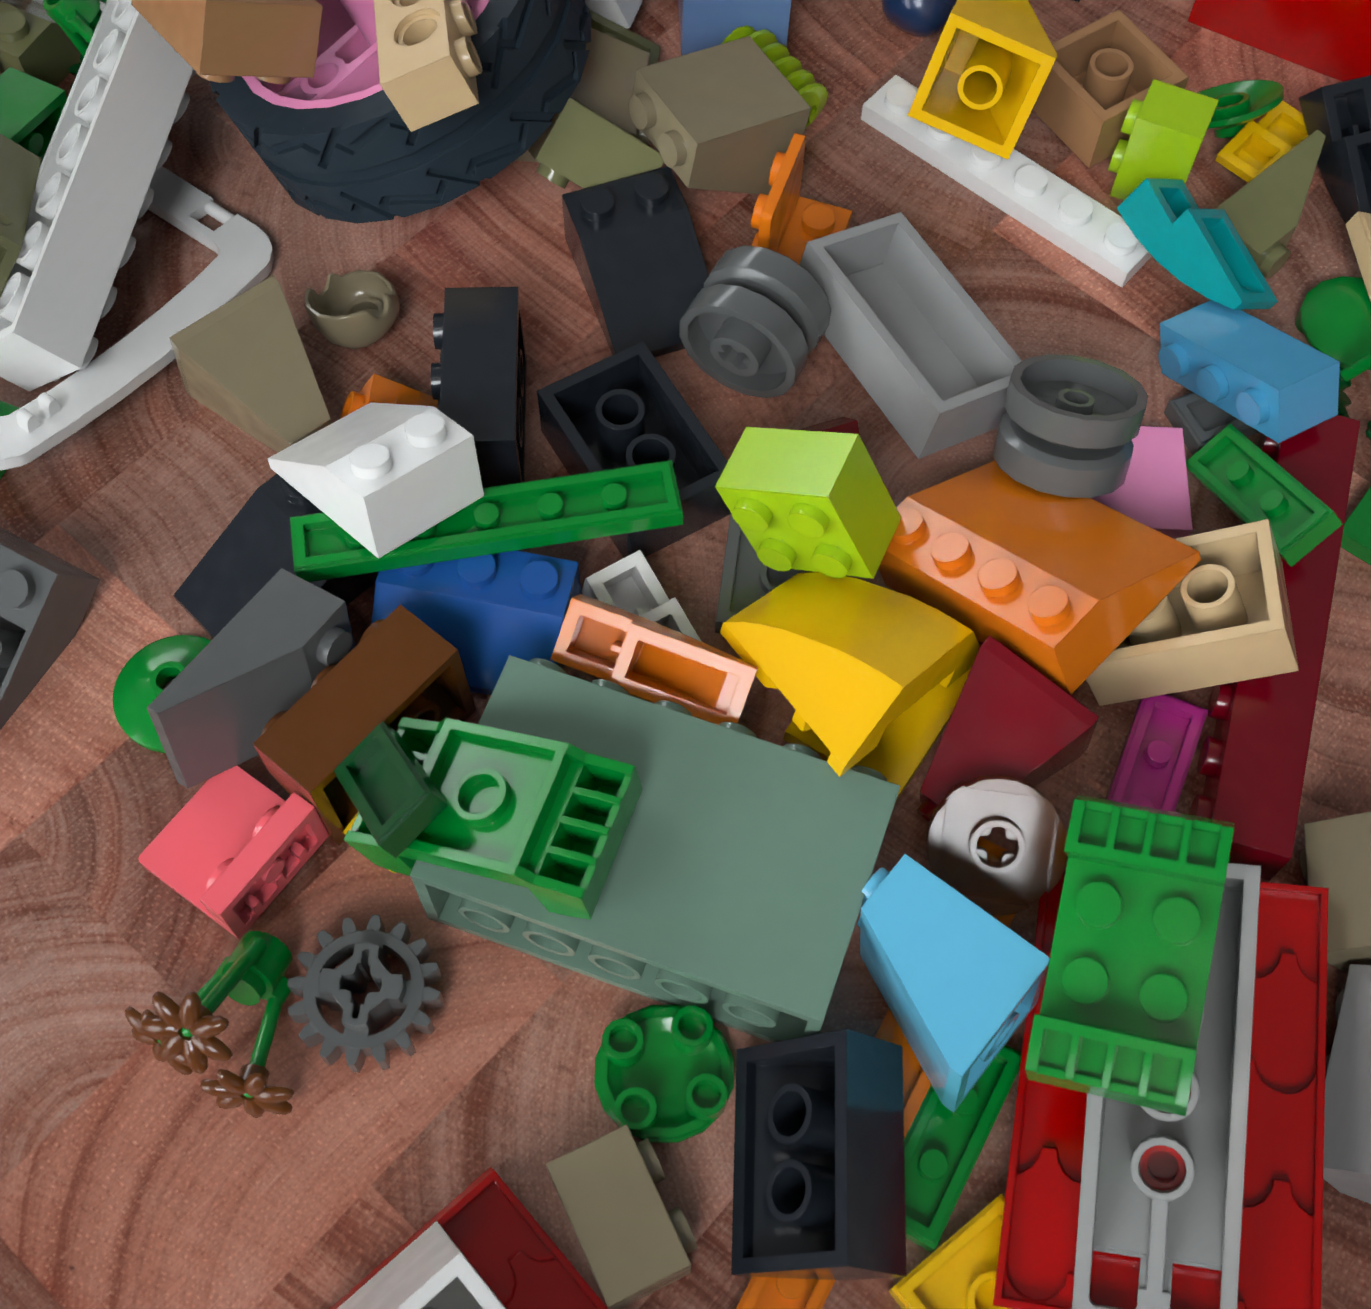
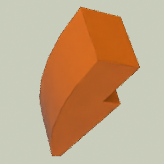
M583 594L571 598L550 659L616 683L629 694L653 703L660 700L677 703L689 710L693 717L717 725L721 722L738 724L758 667L706 643Z

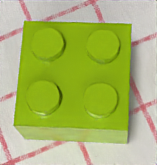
M746 427L715 485L718 493L732 513L733 519L738 523L755 550L758 559L764 566L782 572L795 569L820 572L833 578L854 576L874 579L901 520V516L859 434Z

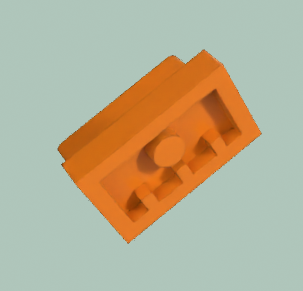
M794 133L787 152L778 151L775 155L769 176V185L772 188L769 195L759 194L752 214L751 228L759 230L754 237L752 246L770 249L789 257L800 265L808 241L850 228L852 210L800 196L806 136Z

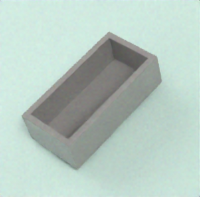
M902 212L807 242L800 266L807 270L822 287L831 307L829 326L824 336L918 459L999 428L1002 416L1007 413L1004 403L1013 368L1022 360Z

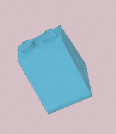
M904 854L891 872L883 867L877 870L862 890L865 896L862 902L861 916L857 923V926L860 927V956L939 1100L954 1113L1037 1004L1047 975L1050 957Z

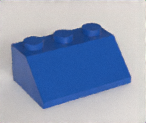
M516 550L379 571L375 583L372 623L385 619L401 604L458 649L471 692L492 695L509 655L529 662L533 658L545 659L563 669V664L550 659L571 598L581 594L579 562Z

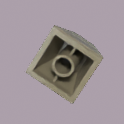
M274 275L169 337L184 389L187 393L278 453L331 424L330 415L282 287Z

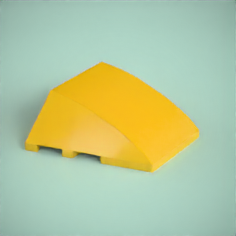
M820 572L797 573L723 622L720 630L721 635L743 661L758 667L755 676L764 687L779 689L795 708L792 720L802 732L812 729L830 750L831 753L827 763L839 777L876 748L885 728L937 684L945 688L949 687L972 667L980 649L974 631L934 607L911 596L861 579L847 576L833 578Z

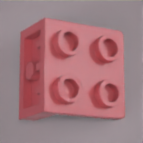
M234 766L209 778L139 855L138 860L149 872L240 940L329 837V834L315 807L293 792L285 801L239 766Z

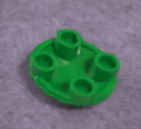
M1341 276L1320 282L1307 292L1295 317V326L1301 333L1305 334L1310 345L1339 361L1340 367L1343 369L1371 353V302L1364 280L1359 277Z
M649 1005L629 1013L623 1018L612 1021L605 1028L602 1035V1044L595 1057L594 1086L604 1112L619 1127L627 1125L633 1136L642 1140L648 1138L650 1143H679L705 1132L724 1112L734 1088V1058L724 1035L713 1025L711 1016L704 1009L697 1006Z

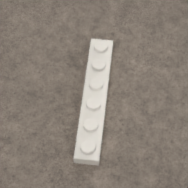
M898 75L893 76L863 104L862 121L1121 288L1152 257L1134 236L1123 217L1013 149L1007 160L907 116L918 88Z

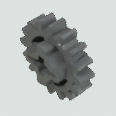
M372 915L367 929L358 931L349 917L343 919V936L334 939L324 930L317 933L319 943L323 948L317 956L303 951L297 956L308 972L306 977L298 976L288 979L287 986L292 993L303 998V1000L288 1007V1013L295 1023H308L298 1034L308 1048L323 1042L319 1055L325 1063L332 1066L343 1053H346L347 1065L351 1071L360 1073L366 1056H374L382 1070L390 1068L391 1058L389 1051L399 1047L402 1052L410 1057L416 1053L410 1038L415 1030L432 1035L435 1027L431 1019L425 1014L426 1009L443 1007L444 999L440 991L428 986L435 984L443 977L436 962L424 963L431 954L424 938L408 945L411 933L405 923L400 921L388 934L385 933V927L380 916ZM388 954L405 964L410 971L411 980H405L401 974L389 973ZM350 957L348 960H346L344 963H342L340 966L334 969L339 963H341L346 958ZM373 978L379 992L368 993L365 1003L359 1006L353 994L365 993L368 982H372ZM321 1005L328 1006L331 1011L343 1012L341 1021L344 1026L343 1033L335 1030L326 1022ZM401 1016L393 1025L379 1032V1029L393 1018Z

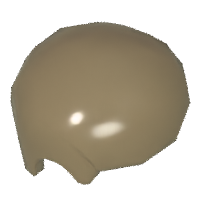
M357 270L342 276L330 273L327 276L326 286L320 294H317L314 289L307 288L305 292V309L313 325L333 345L355 350L367 347L380 340L390 330L399 315L400 303L395 287L379 272Z

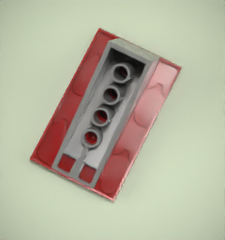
M1228 863L1186 1116L1029 1080L1025 1066L1034 1014H1040L1045 978L1037 1004L1027 1015L1025 1021L993 1299L994 1306L1012 1309H1321L1329 888L1260 882L1261 866ZM1067 864L1057 885L1049 893L1046 891L1039 899L1034 947L1048 957L1051 955Z

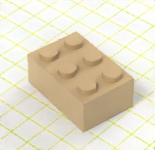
M1269 519L1175 539L1199 551L1201 560L1086 679L1099 706L1299 671L1283 564Z

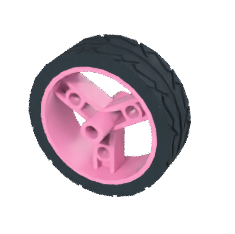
M316 0L323 6L314 78L291 77V81L287 84H273L260 80L255 76H235L234 81L229 83L210 81L212 93L220 95L216 98V101L296 204L318 216L322 215L332 220L351 223L393 220L395 215L407 217L442 206L480 186L479 182L483 179L494 177L534 144L553 123L550 120L555 113H561L568 98L571 97L581 80L590 51L585 49L586 43L591 42V13L585 0H466L477 26V34L471 36V41L476 48L482 65V73L476 75L479 104L413 132L409 130L380 86L374 0Z

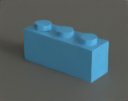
M1210 300L1160 323L1161 349L1159 350L1158 359L1162 374L1275 442L1280 443L1338 415L1340 362L1242 310H1233Z

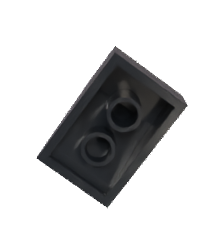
M667 166L562 194L565 240L612 355L644 341L654 357L685 349L679 337L680 320L693 299L704 288V282L709 275L689 209L670 167Z
M275 474L257 488L175 592L174 598L214 638L281 568L295 575L290 517L322 513V511L282 477ZM379 572L309 583L344 600L347 606L376 582Z

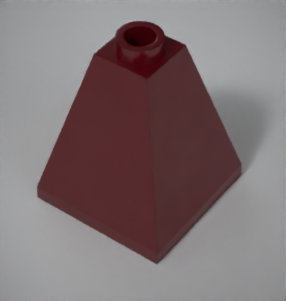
M989 635L980 646L921 786L920 802L922 804L917 809L918 814L929 823L935 808L945 798L946 793L952 786L960 782L970 781L978 776L1007 775L1022 779L1034 787L1081 757L1089 746L1099 716Z

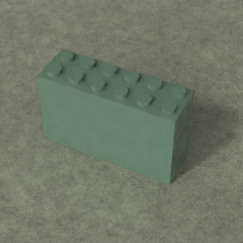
M509 655L478 724L570 743L587 753L635 765L643 790L591 920L549 912L526 887L416 860L410 877L427 918L667 1005L700 1007L711 1016L714 1022L772 1043L819 1034L865 896L862 890L871 878L900 786L887 782L883 774L865 766L855 765L839 777L827 761L822 760L817 752L806 746L792 743L780 746L757 738L754 732L740 724L721 722L717 725L693 717L689 710L677 703L660 700L654 704L630 696L623 687L611 681L596 679L591 683L567 675L560 666L551 661L533 658L529 662Z

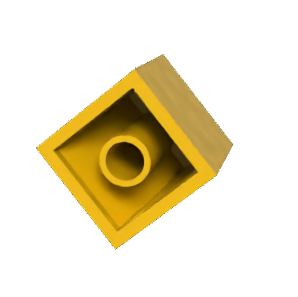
M957 0L950 12L907 116L1008 160L1057 58V53L1029 1Z

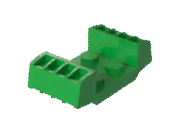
M402 717L398 724L399 729L397 732L401 735L448 806L397 858L378 846L359 813L351 830H348L344 841L375 865L410 876L416 860L526 887L549 912L591 920L643 790L635 765L587 753L570 743L445 718L441 722Z
M1084 795L1074 798L1064 849L1068 856L1041 1010L1040 1014H1034L1025 1071L1029 1080L1186 1116L1235 823Z

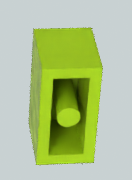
M1153 79L1144 101L1133 99L1125 117L1121 132L1129 134L1130 138L1129 141L1120 138L1109 164L1108 171L1117 174L1110 196L1125 200L1146 178L1183 180L1186 184L1219 100Z

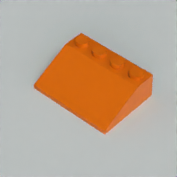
M995 460L906 497L896 507L901 520L878 569L886 586L934 607L974 631L977 640L982 643L989 635L1071 696L1200 562L1201 557L1199 551L1091 498L1057 496L1037 491L1019 483L999 468Z

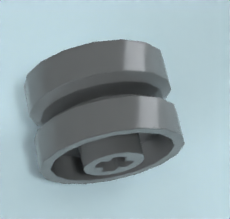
M743 245L727 250L718 260L705 280L704 288L693 299L682 316L679 337L687 354L702 371L720 384L744 395L770 398L784 395L795 384L807 363V355L818 345L829 326L831 307L825 291L807 270L792 259L764 247Z
M1056 354L1027 358L1014 366L1004 403L1007 413L1002 416L993 450L994 458L999 468L1015 481L1040 492L1074 498H1093L1110 494L1125 482L1134 447L1131 440L1139 434L1146 410L1148 394L1141 383L1129 374L1098 360L1075 355Z

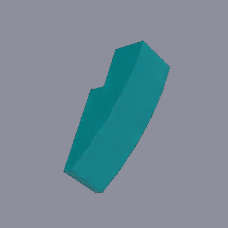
M1146 178L1117 207V210L1134 236L1152 257L1179 281L1206 298L1233 310L1271 309L1278 303L1277 298L1224 209H1199L1183 180Z

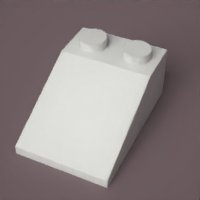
M371 402L268 458L270 468L378 559L484 496L474 436L434 406Z

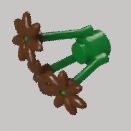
M262 931L247 932L230 957L224 958L207 983L197 993H187L180 1007L162 992H156L152 998V1004L158 1015H154L149 1009H146L141 1014L129 1006L125 1010V1017L133 1027L132 1035L140 1042L153 1045L152 1051L156 1060L168 1061L181 1074L190 1075L193 1071L203 1074L208 1068V1057L218 1061H226L232 1057L230 1048L215 1037L229 1025L228 1019L223 1016L213 1015L227 996L247 1006H254L261 999H265L267 1004L249 1064L241 1067L239 1076L228 1070L219 1069L217 1080H202L200 1087L204 1092L217 1097L216 1104L219 1108L232 1109L243 1104L246 1113L254 1118L261 1117L264 1110L282 1115L290 1113L292 1105L287 1101L294 1095V1090L286 1087L266 1086L270 1073L265 1068L283 1004L291 993L287 986L288 979L284 976L293 960L290 950L282 941L269 933Z

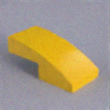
M1282 100L1279 105L1270 110L1258 123L1253 120L1250 121L1217 154L1215 161L1249 183L1308 137L1303 113Z

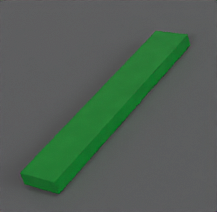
M672 460L483 488L484 496L379 559L323 512L290 517L294 572L297 577L307 582L683 525V510Z

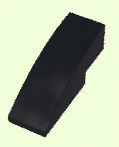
M1371 75L1323 86L1299 97L1308 136L1316 130L1326 135L1317 164L1345 224L1358 211L1371 214Z

